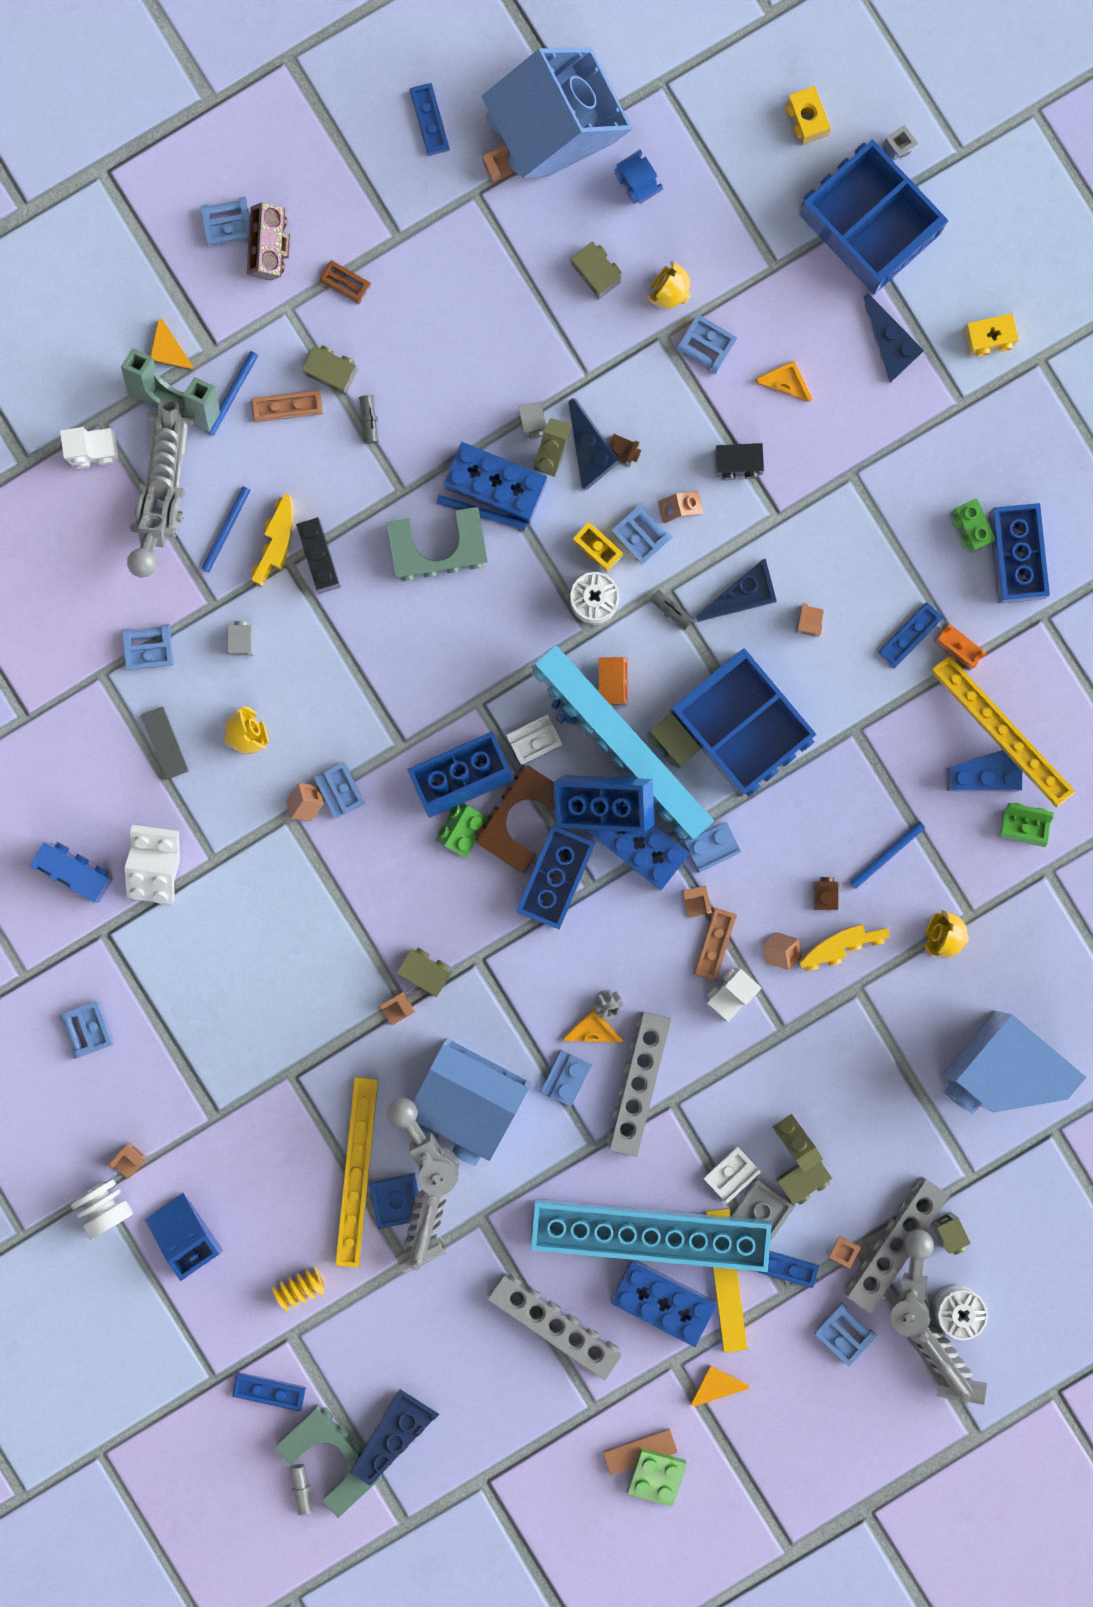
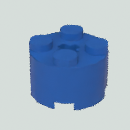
M640 149L617 163V168L614 169V174L620 184L625 183L627 185L626 193L633 204L637 202L642 204L664 189L661 183L656 184L655 178L658 176L646 156L641 159L642 151Z

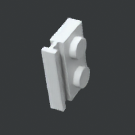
M548 714L506 735L521 766L563 745Z
M737 1146L703 1179L727 1204L761 1171Z

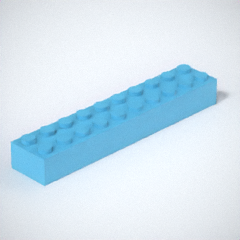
M557 645L548 649L530 666L533 669L531 674L540 683L544 681L549 687L547 692L555 700L560 699L563 702L564 706L562 708L571 718L574 716L581 722L578 724L581 730L586 735L590 734L596 739L594 744L602 752L609 753L611 756L610 762L618 770L621 768L627 773L625 778L653 779V802L658 808L656 812L665 822L669 821L673 824L672 830L680 839L694 840L714 822L712 817Z
M536 1199L531 1250L768 1272L772 1224L770 1220Z

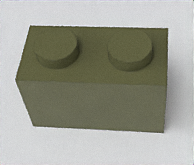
M592 241L571 257V265L596 297L601 299L621 283L620 275L622 272L614 262L611 264L607 260V253L601 245L596 246Z
M314 345L302 369L304 375L346 395L358 371L356 365H354L355 361L344 355L341 358L334 355V351L326 346L321 345L319 348Z
M553 418L549 419L543 432L533 470L553 477L556 476L562 462L572 425Z
M672 713L649 731L652 735L649 737L650 741L657 749L660 746L666 752L664 757L671 766L676 764L679 768L701 749Z
M419 947L417 950L411 949L398 969L397 974L438 997L452 974L448 970L450 966L439 959L436 963L428 958L430 954Z
M792 1114L773 1126L778 1137L803 1172H806L823 1160L813 1142Z
M821 1161L806 1172H803L797 1164L776 1178L793 1205L805 1203L811 1198L809 1194L816 1189L818 1192L822 1191L830 1185L829 1180L832 1179Z
M952 1212L932 1222L931 1225L942 1248L949 1254L957 1255L967 1249L966 1246L971 1244L959 1218Z

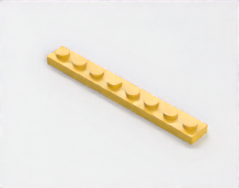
M948 656L932 669L931 673L1056 808L1075 794L1073 787L951 656Z
M354 1078L336 1266L360 1267L379 1079Z

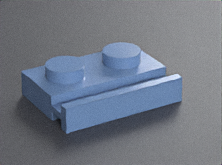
M345 762L314 777L335 819L366 804Z
M727 822L697 836L694 840L684 842L699 873L741 853Z
M561 1049L541 1092L571 1107L592 1064Z

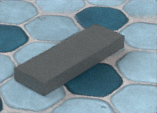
M162 706L142 714L141 717L166 780L189 772L164 707Z

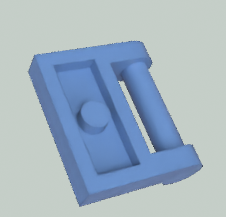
M241 197L238 201L208 206L207 204L200 206L209 247L249 239L250 214L246 197ZM236 210H241L242 213L239 215L224 217L215 220H211L210 217L212 215L222 214Z
M697 314L676 351L680 354H687L710 368V371L716 374L736 342L737 337ZM690 340H694L717 354V359L713 360L688 345Z
M642 503L616 525L611 532L639 563L644 565L673 537L655 522L645 511L646 507ZM637 517L659 538L656 543L634 521Z
M164 624L158 628L132 631L131 629L122 630L127 671L174 665L169 624ZM161 636L163 638L161 643L132 646V640Z
M99 1001L58 1015L60 1021H63L74 1051L72 1052L74 1059L114 1045ZM75 1016L78 1017L88 1047L82 1048L72 1020Z
M843 1302L835 1307L833 1312L814 1332L848 1366L859 1357L877 1336L872 1329L868 1330L847 1310V1306ZM840 1316L863 1337L859 1343L836 1322Z

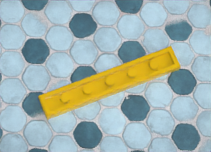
M729 1208L708 1210L706 1215L730 1217ZM713 1267L724 1353L748 1350L737 1269Z

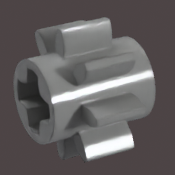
M609 989L600 991L596 995L597 1001L593 1002L598 1016L604 1015L605 1018L616 1017L621 1011L620 1007L623 1006L618 991L612 993Z

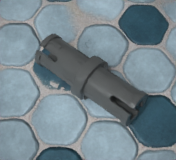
M373 395L359 397L362 416L359 419L363 425L365 444L379 442L376 425L378 416L375 415Z
M660 589L649 600L665 613L664 616L666 618L670 617L683 630L694 620L678 607L679 604L677 602L671 601Z

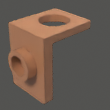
M698 491L675 493L658 501L663 523H668L679 517L701 515L704 513ZM668 502L673 506V513L671 515H668L666 512Z

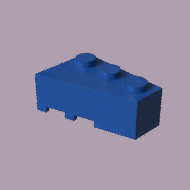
M1001 750L947 768V791H1022V770Z
M43 842L29 867L42 871L49 875L50 879L59 881L70 890L94 903H99L113 878L108 876L109 871L99 865L96 868L88 864L89 859L78 853L76 856L68 852L69 848L60 842H57L56 845Z

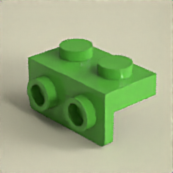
M978 499L964 503L951 512L952 524L956 529L959 528L962 535L960 537L961 543L965 550H969L970 554L996 540Z
M464 803L451 808L447 821L439 829L436 841L466 858L477 840L475 837L482 825L485 826L489 818Z
M1008 803L1002 815L1000 837L1046 847L1054 812L1047 811L1044 808L1024 806L1021 803Z

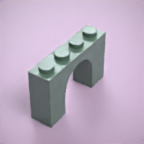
M133 348L121 365L128 395L158 408L160 402L166 399L175 400L180 405L181 417L193 418V425L208 432L211 430L220 415L214 385L194 377L185 393L167 384L158 375L153 357Z
M479 508L455 510L459 530V544L456 551L450 557L443 560H430L418 552L413 540L410 518L386 522L395 577H401V581L415 579L416 574L424 573V577L436 576L439 570L447 569L448 574L460 572V567L470 566V570L483 568V563L488 561Z
M318 1404L281 1438L274 1448L289 1465L315 1444L329 1443L342 1451L347 1461V1473L324 1495L322 1500L339 1518L380 1480L381 1475L369 1486L349 1473L361 1454L363 1447L358 1442L353 1443L348 1437L349 1433L346 1428L341 1424L337 1425L332 1420V1413L326 1407L321 1408Z

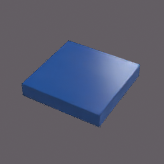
M415 1173L369 1182L378 1229L409 1223L413 1215V1206L416 1204L415 1197L419 1193Z

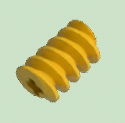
M316 1265L314 1266V1274H311L306 1269L305 1278L298 1273L297 1281L294 1282L289 1277L288 1286L280 1281V1289L277 1290L272 1285L273 1294L284 1311L290 1310V1304L295 1308L298 1307L299 1300L302 1303H306L307 1296L312 1300L315 1299L316 1292L319 1295L324 1294V1282Z

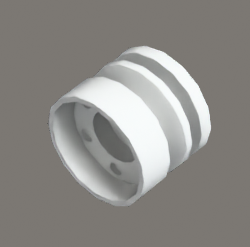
M600 572L586 573L579 577L572 586L570 593L571 609L574 615L583 623L589 625L603 624L616 613L619 603L618 587L614 580L606 574ZM590 593H599V602L596 600L591 602Z
M114 1179L97 1184L82 1193L70 1205L73 1210L81 1205L85 1208L84 1211L76 1216L81 1218L89 1215L90 1220L82 1227L90 1240L134 1214L126 1200L115 1204L114 1199L121 1193L120 1189L112 1194L108 1192L109 1188L116 1185Z
M959 1284L946 1286L934 1298L932 1306L934 1319L940 1328L952 1338L963 1341L973 1339L981 1334L987 1325L988 1312L985 1303L979 1295L967 1286ZM959 1310H962L966 1314L964 1318L959 1316Z

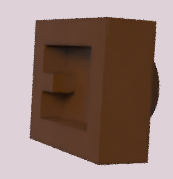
M613 434L609 443L610 448L620 460V463L630 467L632 461L637 462L642 451L638 448L640 442L636 440L635 442L630 441L617 434Z
M820 877V882H814V910H838L840 882H834V877Z

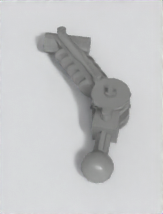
M166 399L159 403L158 414L149 413L147 415L148 422H152L148 448L150 460L147 484L141 483L139 485V490L142 494L139 497L137 509H135L136 522L130 525L131 532L139 533L141 546L133 550L127 559L129 571L134 576L140 578L148 577L156 570L157 559L153 554L155 547L163 548L167 536L175 537L177 535L184 515L181 498L185 496L184 488H179L181 463L185 456L188 427H192L194 421L193 418L181 417L180 405L172 399ZM157 498L164 501L163 509L158 508Z
M401 1097L395 1099L389 1105L387 1115L394 1126L404 1128L412 1141L410 1142L409 1152L419 1167L418 1181L422 1188L415 1197L416 1204L413 1206V1215L409 1222L411 1225L407 1230L408 1236L404 1242V1245L409 1248L396 1254L395 1257L400 1270L406 1274L412 1270H419L422 1265L447 1252L442 1238L438 1234H433L440 1227V1219L444 1212L442 1209L446 1204L445 1198L458 1181L459 1163L457 1164L456 1156L451 1149L438 1144L432 1132L424 1135L416 1122L418 1110L415 1103L408 1098Z
M922 1229L914 1230L904 1240V1248L910 1256L909 1273H904L901 1291L895 1298L890 1314V1322L899 1334L910 1337L916 1342L917 1348L923 1352L924 1358L930 1362L932 1369L942 1374L939 1375L937 1397L959 1400L962 1403L970 1402L984 1405L987 1383L971 1379L974 1375L973 1372L966 1367L967 1364L959 1357L958 1351L951 1347L952 1343L948 1338L944 1337L945 1333L943 1330L933 1325L930 1321L933 1312L931 1311V1301L926 1294L928 1276H923L925 1258L933 1253L934 1240L928 1232Z

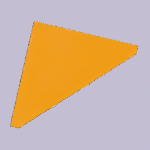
M159 318L151 352L154 362L193 370V365L164 321Z
M795 361L755 379L757 384L807 402L812 401V396Z
M595 1009L588 1013L562 1038L564 1041L621 1043L623 1041L602 1017L598 1016Z
M710 1365L691 1401V1405L695 1407L748 1390L749 1384Z

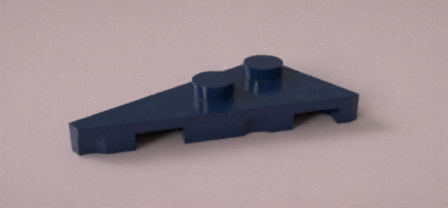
M867 293L863 297L865 308L873 326L872 330L877 346L880 348L881 359L886 367L888 381L891 383L924 350Z
M572 398L568 402L581 485L583 489L588 490L618 465L620 460L577 399Z
M766 558L762 559L696 616L697 622L776 603L777 600Z

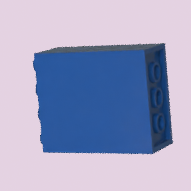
M872 139L868 144L863 142L854 151L855 155L850 160L845 158L838 165V170L835 174L829 173L820 182L821 186L816 191L811 189L803 197L804 201L801 204L802 208L799 215L875 295L942 234L949 220Z
M745 648L740 650L669 711L701 747V750L740 797L745 794L748 797L761 787L758 784L761 780L764 779L767 782L779 772L776 769L779 765L787 766L797 757L794 753L797 750L805 751L815 742L812 738L817 735Z

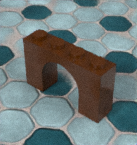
M529 765L525 769L520 767L514 776V779L517 780L512 788L509 786L506 788L501 796L504 801L499 808L497 806L493 808L488 816L491 821L487 827L482 825L475 836L478 838L476 842L478 845L522 874H524L536 854L510 836L506 826L508 812L516 803L527 799L539 801L555 811L554 782Z

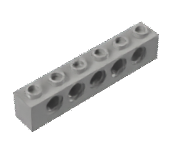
M643 1012L642 1016H637L635 1029L638 1030L636 1039L632 1038L629 1052L633 1054L631 1062L626 1061L623 1075H627L625 1085H620L618 1098L622 1099L620 1107H615L612 1120L616 1121L614 1130L609 1129L606 1143L610 1144L609 1148L612 1151L638 1156L671 1018ZM647 1031H652L656 1035V1039L652 1044H646L643 1041V1035ZM641 1054H647L650 1057V1063L645 1067L637 1064V1058ZM635 1077H641L644 1079L645 1084L641 1089H634L631 1086L632 1080ZM629 1100H636L639 1103V1108L635 1112H629L626 1110V1103ZM623 1123L633 1125L631 1134L624 1135L620 1132V1127Z
M924 1177L921 1181L918 1179L911 1188L913 1193L908 1200L904 1199L897 1210L899 1214L895 1220L890 1219L884 1229L886 1233L883 1238H878L871 1248L872 1254L868 1259L865 1257L858 1267L860 1272L856 1278L852 1277L845 1286L847 1290L845 1295L870 1313H872L909 1258L904 1248L905 1237L914 1230L922 1229L927 1231L950 1197L949 1194ZM922 1198L926 1199L927 1207L924 1210H917V1201ZM912 1218L914 1226L909 1230H905L903 1228L904 1220ZM893 1238L901 1239V1245L897 1249L890 1248V1241ZM881 1257L888 1259V1264L883 1269L877 1268L876 1265L877 1260ZM867 1277L875 1279V1283L871 1288L863 1286V1282Z
M504 1273L490 1293L488 1300L594 1374L606 1380L621 1358V1353L618 1352L619 1347L609 1340L605 1343L598 1338L600 1334L591 1327L585 1329L579 1325L581 1321L574 1315L569 1313L566 1316L560 1311L561 1307L551 1300L546 1302L540 1298L542 1294L535 1288L530 1286L527 1289L521 1284L522 1280L516 1275ZM519 1292L523 1295L524 1299L520 1303H514L510 1298L511 1294ZM540 1306L543 1309V1313L538 1317L533 1316L530 1313L531 1307ZM559 1319L563 1325L560 1329L553 1330L549 1326L550 1321ZM576 1332L582 1336V1339L579 1343H572L569 1340V1335ZM598 1346L601 1349L600 1355L596 1357L589 1355V1348Z

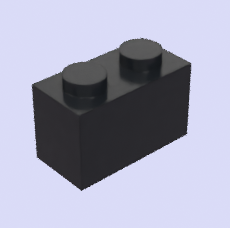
M763 443L716 445V477H722V480H734L736 476H745V479L759 478V475H762L764 472Z

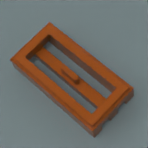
M330 260L319 279L323 284L358 304L361 303L363 296L367 293V289L371 286L369 281ZM331 269H336L337 271L362 284L363 287L359 288L353 283L333 273ZM327 276H330L331 278L335 279L336 281L342 283L343 285L349 287L350 289L356 291L359 294L355 295L351 293L350 291L344 289L338 284L327 279Z

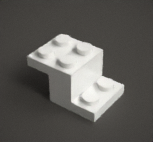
M132 825L130 830L131 849L125 865L126 897L134 900L173 905L175 898L174 881L180 863L179 831Z

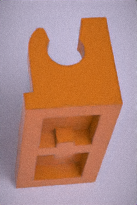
M949 623L934 641L969 670L975 668L979 663L978 661L986 654L983 649Z
M599 657V693L610 705H628V659L625 657Z

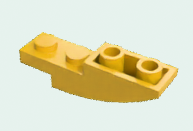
M287 493L284 494L283 498H278L274 506L276 512L273 518L269 517L265 523L263 530L266 532L264 535L271 542L265 544L261 553L263 558L260 564H255L251 572L253 576L252 581L262 587L272 567L282 570L291 546L294 509L292 498Z
M863 924L846 928L815 945L798 962L799 968L805 967V971L818 969L819 964L828 962V966L842 963L841 959L847 957L845 948L848 947L849 951L862 949V944L871 942L872 946L885 943V938L890 937L888 928H882L865 933Z

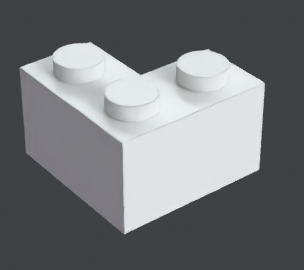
M84 427L60 430L64 459L73 467L76 466V469L89 468L90 464L94 463L110 465L113 464V460H119L115 432L111 428L87 431Z
M731 968L722 978L725 982L719 988L715 986L707 994L709 999L706 1003L728 1022L761 989L740 968H736V970Z

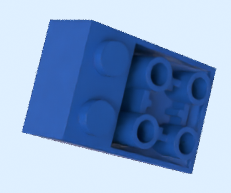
M184 1192L145 1219L167 1263L180 1282L223 1251Z

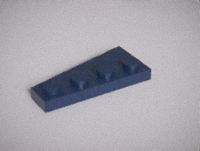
M399 1389L349 1473L371 1486L440 1414Z

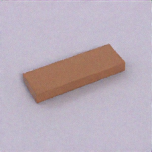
M320 390L251 398L255 423L323 414Z
M714 907L693 974L713 981L717 980L737 914Z
M670 1428L603 1451L610 1474L614 1475L634 1468L641 1448L666 1455L677 1453L678 1451Z

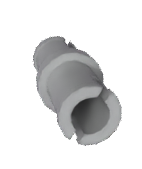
M304 1464L294 1465L289 1468L293 1482L292 1494L296 1498L298 1515H307L313 1512L309 1495L311 1488L307 1484Z

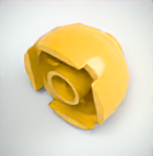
M674 261L670 262V268L668 266L663 267L651 285L652 288H655L652 295L647 294V300L662 309H672L680 303L685 304L691 294L688 291L690 288L688 273Z
M244 706L228 717L225 723L224 739L226 744L241 754L256 753L264 749L265 745L269 742L264 723L261 721L258 724L254 717L257 713L250 707Z
M940 910L942 913H935L928 922L925 935H929L928 943L924 942V947L931 956L938 958L954 957L968 943L967 928L965 922L959 916L945 910Z

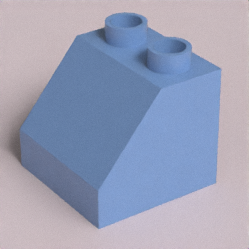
M591 48L537 49L481 96L488 109L486 118L490 127L502 136L509 150L507 154L509 165L517 174L522 175L523 178L550 176L613 145L632 130Z
M994 1011L941 1074L950 1082L944 1094L962 1109H967L972 1114L979 1107L994 1113L1068 1100L1087 1078L1014 1015L1000 1011Z
M447 1039L443 1043L413 1101L418 1110L416 1122L424 1135L432 1132L436 1140L441 1135L456 1143L452 1150L455 1156L470 1165L476 1166L481 1157L488 1161L491 1160L527 1094L530 1082Z

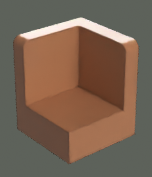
M506 145L482 156L483 165L492 183L515 173L507 160L509 150Z
M803 603L800 608L796 633L819 637L823 627L821 624L824 610L809 607L808 604Z
M298 783L287 799L291 818L312 821L324 804L319 787Z
M706 886L682 891L689 918L712 913Z
M775 932L762 944L767 964L790 970L802 958L798 938Z
M405 992L379 1006L391 1025L416 1012Z
M130 1142L108 1166L111 1169L115 1167L129 1179L148 1157Z
M838 1236L832 1250H828L827 1256L851 1268L861 1247L855 1242L852 1243Z

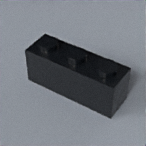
M317 517L297 523V530L317 592L321 594L340 588L341 584L320 519Z

